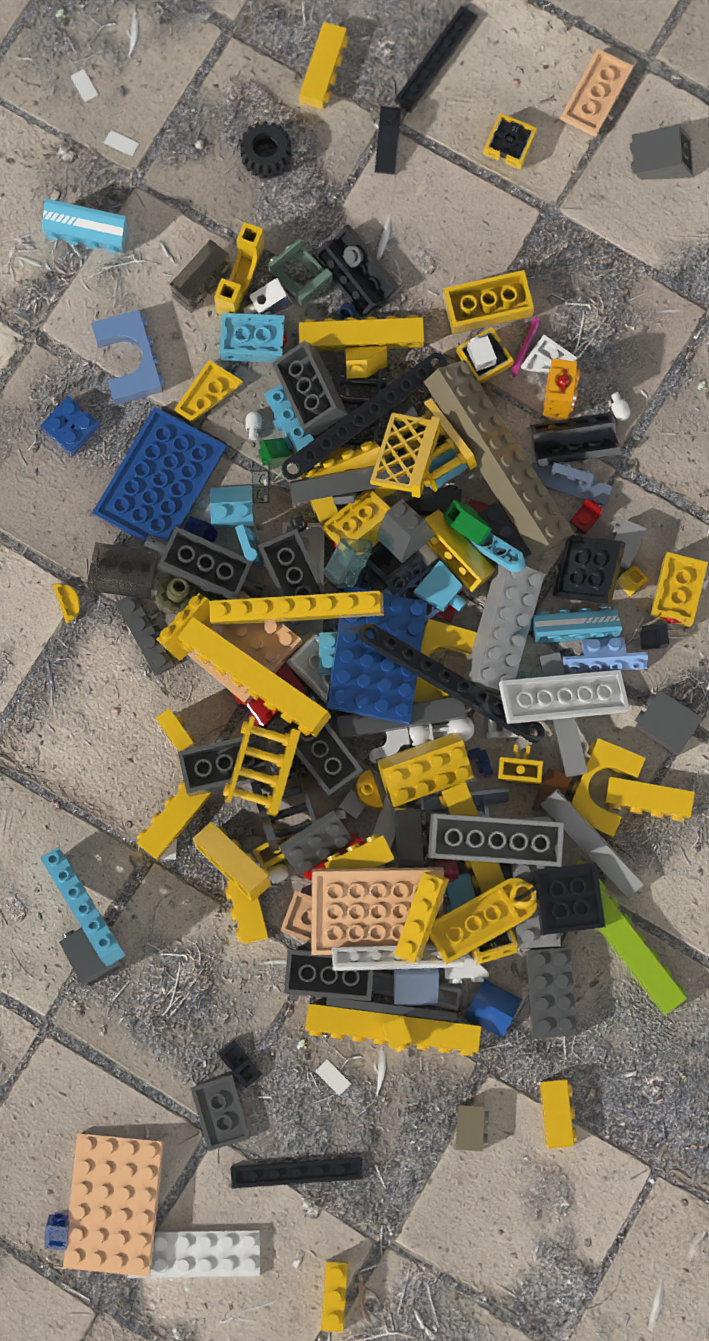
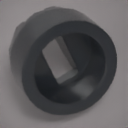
M305 515L289 521L293 530L297 529L298 532L305 531L308 526Z

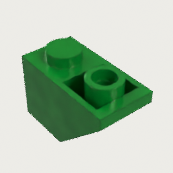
M284 438L259 441L260 449H257L262 466L267 465L269 471L282 466L291 457Z
M457 500L452 502L443 515V518L453 529L481 546L492 530L472 506Z

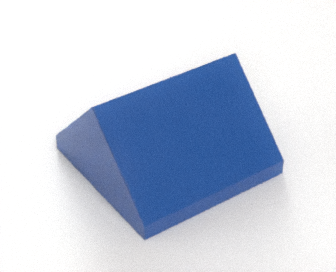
M484 979L464 1017L502 1038L513 1020L522 999Z

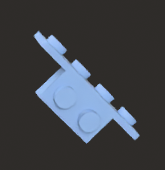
M624 637L582 639V656L563 657L565 673L646 669L648 663L647 652L626 653Z

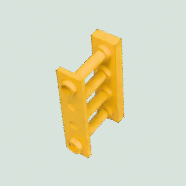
M430 398L424 402L426 411L419 418L431 420L432 416L441 417L440 436L444 435L446 437V442L435 449L432 460L448 450L452 451L455 449L458 453L456 454L457 457L431 473L428 471L425 486H430L436 492L438 488L435 479L460 464H466L470 470L475 468L477 464L474 454ZM408 430L400 435L405 440L404 436L409 434L411 431ZM397 436L392 438L395 444L401 443ZM416 440L408 444V446L413 451L419 448L420 444ZM402 447L405 453L407 454L408 451L405 449V447Z
M250 716L248 721L244 720L240 733L244 734L230 784L226 783L223 796H226L225 802L227 803L231 802L234 796L265 805L264 808H268L266 814L276 816L301 731L291 729L289 733L284 735L254 726L255 717ZM250 734L281 742L285 746L283 754L276 755L247 746ZM244 754L276 763V766L279 767L278 774L271 776L241 767ZM238 775L271 784L270 787H273L272 795L266 797L235 788Z

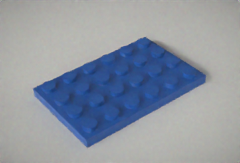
M154 407L92 514L144 543L149 534L163 541H169L175 526L181 528L225 453L227 446Z
M345 585L343 593L373 590ZM382 593L384 616L339 618L326 708L409 725L411 723L417 676L374 651L372 647L364 645L365 643L361 642L358 634L363 625L372 623L421 652L427 602ZM365 631L369 638H374L372 631Z

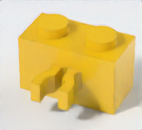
M514 744L513 752L515 758L500 757L497 781L540 785L543 761L527 760L531 746H526V752L523 754V758L520 759L518 745Z

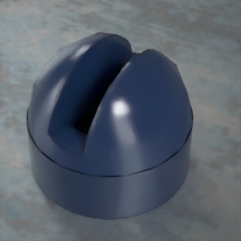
M349 302L342 304L338 309V314L343 320L353 318L356 313V307Z

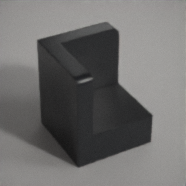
M667 623L644 625L639 629L642 650L668 647Z

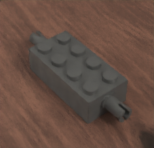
M176 526L169 541H163L149 534L144 544L145 547L161 553L162 557L157 570L174 578H182L188 584L224 600L236 599L242 590L260 598L265 585L255 582L247 576L253 561H249L237 553Z

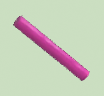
M533 318L510 370V374L513 376L518 375L541 322L538 318Z

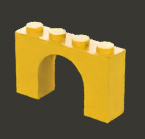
M243 222L236 240L238 250L229 280L221 278L214 296L217 313L239 314L265 248L263 228Z
M376 441L366 442L357 450H348L343 452L341 457L323 461L322 465L311 468L300 476V479L342 472L348 469L374 466L378 458L380 446ZM378 487L373 488L372 491L379 498H383L396 492L397 489ZM332 496L310 500L315 516L321 525L338 513Z
M428 619L427 624H424L421 653L429 657L439 650H451L471 656L477 632ZM417 676L413 704L452 698V696Z
M598 738L595 743L591 742L587 754L590 755L588 762H586L588 772L582 774L579 782L575 781L571 791L574 796L572 801L569 802L599 834L612 839L621 816L598 807L592 801L588 790L590 779L600 771L611 770L636 780L646 758Z

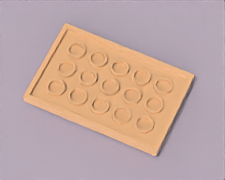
M443 867L312 869V955H332V947L397 946L422 873L430 871L444 877ZM443 898L435 920L443 916ZM430 936L426 945H434Z
M77 1134L63 1268L150 1277L164 1141Z

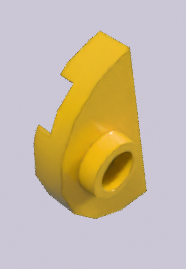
M62 583L52 584L66 624H68L79 614L81 607L80 597L75 589Z
M369 769L363 772L357 780L355 786L356 796L361 804H365L367 807L372 808V810H383L382 800L372 771Z

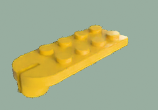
M519 878L508 879L435 920L429 936L445 964H450L530 918L537 907L536 890L520 901H517L515 898L528 892L534 886Z

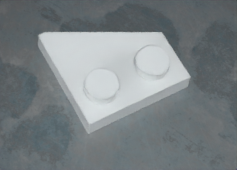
M543 335L522 364L521 369L548 374L552 358L577 361L578 358Z

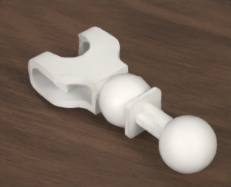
M467 716L464 719L449 721L448 724L435 726L428 724L381 732L386 737L387 742L384 746L373 749L369 754V759L371 762L377 763V760L399 753L403 749H408L410 745L415 747L432 741L434 738H440L451 733H458L464 742L473 736L475 726L471 718Z

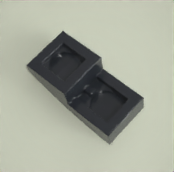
M234 1039L217 1052V1055L245 1088L249 1087L262 1075V1072Z

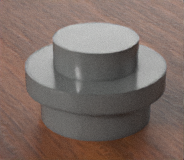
M349 246L343 253V259L348 266L356 267L363 260V252L356 246Z

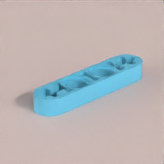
M492 533L488 534L481 546L466 538L479 552L511 572L521 571L526 565L524 556L519 550ZM486 542H492L489 546H483ZM506 550L504 554L496 555L499 551Z

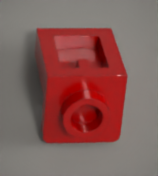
M586 499L569 522L586 535L602 516V507L596 501Z

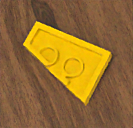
M208 360L174 411L192 423L243 385L244 382L211 360Z

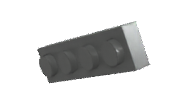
M134 593L117 601L115 604L154 675L158 676L174 667L164 647L156 640L158 636Z

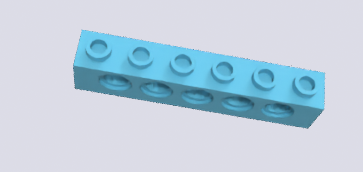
M59 846L40 858L104 964L108 967L126 956Z

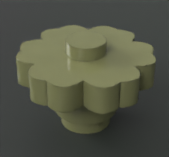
M162 576L156 585L158 592L155 599L159 607L167 608L169 614L177 615L185 609L190 599L196 596L198 588L188 584L182 578Z

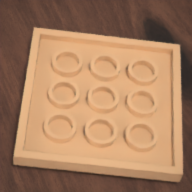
M240 591L236 599H251V597L245 592ZM281 622L213 625L210 628L274 674L303 643L301 638ZM194 651L187 653L192 660L244 704L247 705L253 697L247 693L248 689L244 686L239 688L230 681L231 677L227 674L224 677L213 669L214 665L210 662L207 665L197 658L198 654Z

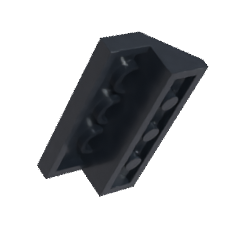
M350 224L345 225L334 239L323 242L313 254L324 270L327 268L332 273L334 283L351 304H354L362 317L367 316L386 302L400 287ZM349 246H356L363 252V260L356 267L348 266L343 259V253Z
M611 412L530 425L538 467L554 465V462L567 463L621 454V448L616 437V423Z

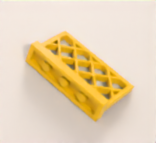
M391 413L370 484L412 492L413 497L420 498L440 435L441 417L432 416V419L429 420ZM395 420L401 421L406 426L397 430L394 427ZM418 425L426 426V429L418 434L414 430V427ZM410 430L414 436L404 440L400 434ZM397 436L401 443L391 447L388 441ZM417 440L420 447L412 451L408 444ZM405 447L408 453L399 457L395 451ZM392 454L395 460L386 464L383 457ZM412 457L415 464L407 468L403 461ZM399 464L403 470L393 474L390 468ZM385 470L390 475L386 479L377 478L378 474ZM407 474L410 479L409 484L400 483L397 480Z

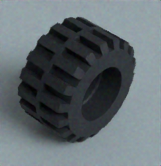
M263 121V125H260L259 122L255 123L254 128L248 127V133L244 132L242 135L243 139L240 140V153L246 170L248 172L251 171L255 177L259 174L261 179H264L265 176L271 179L274 174L279 176L281 175V170L285 172L287 164L290 165L292 157L291 141L288 133L284 132L281 126L277 128L274 122L268 125V121ZM264 143L272 144L278 149L270 157H261L254 152L259 145Z

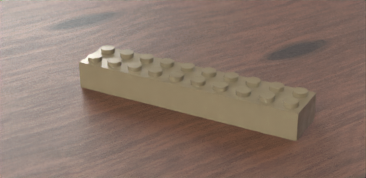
M465 360L440 367L424 381L425 385L449 423L474 454L478 469L533 556L560 546L574 534L573 530Z

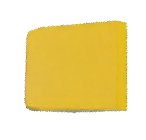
M634 564L618 578L617 584L631 596L649 579Z

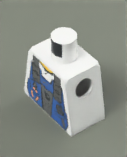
M276 278L252 293L250 298L253 303L243 308L245 314L275 315L293 306V303L283 285Z

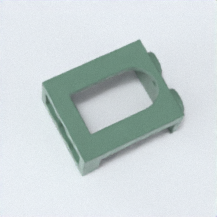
M300 239L289 243L280 256L278 254L275 255L269 262V272L280 281L301 307L333 281L332 273L327 268L324 270L302 246ZM289 259H298L316 277L302 290L284 272V264Z

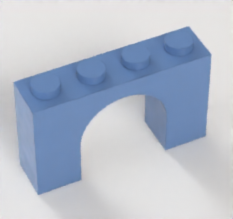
M139 309L91 323L99 348L119 342H130L138 346L143 352L142 362L133 373L108 380L115 405L163 392L161 385H164L165 382L162 372L157 373L158 358L156 353L152 354L150 347L154 346L151 334L146 335L147 320L145 315L141 316Z

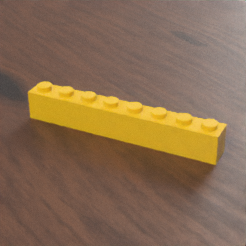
M380 591L209 601L210 623L214 625L384 616L383 594Z
M192 617L179 634L178 638L182 642L180 646L189 653L192 651L197 653V658L206 665L210 662L215 666L213 669L223 677L227 674L231 677L230 681L239 688L244 686L248 689L247 693L256 700L261 698L265 701L264 705L271 711L278 710L282 713L281 718L290 724L295 722L299 725L298 730L307 736L312 734L316 737L331 716L327 710L196 618Z
M308 1004L305 1030L309 1031V1035L322 1037V1033H330V1038L344 1039L345 1035L353 1036L352 1041L365 1042V1038L374 1039V1044L387 1045L381 1025L402 1016ZM403 1016L412 1042L408 1043V1045L414 1044L417 1045V1049L430 1051V1047L439 1048L438 1052L451 1054L452 1050H459L460 1055L472 1057L473 1052L478 1053L481 1026Z

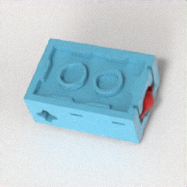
M222 313L221 360L274 362L283 356L284 346L287 343L284 315Z

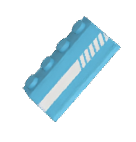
M45 198L42 230L48 239L58 241V239L66 240L71 245H78L79 243L94 250L98 248L106 249L107 252L112 254L124 253L130 232L126 216Z
M601 607L599 611H591L590 608H583L573 613H570V610H559L557 614H549L548 611L537 612L532 618L534 644L582 641V639L617 638L622 631L618 609L612 610V607Z

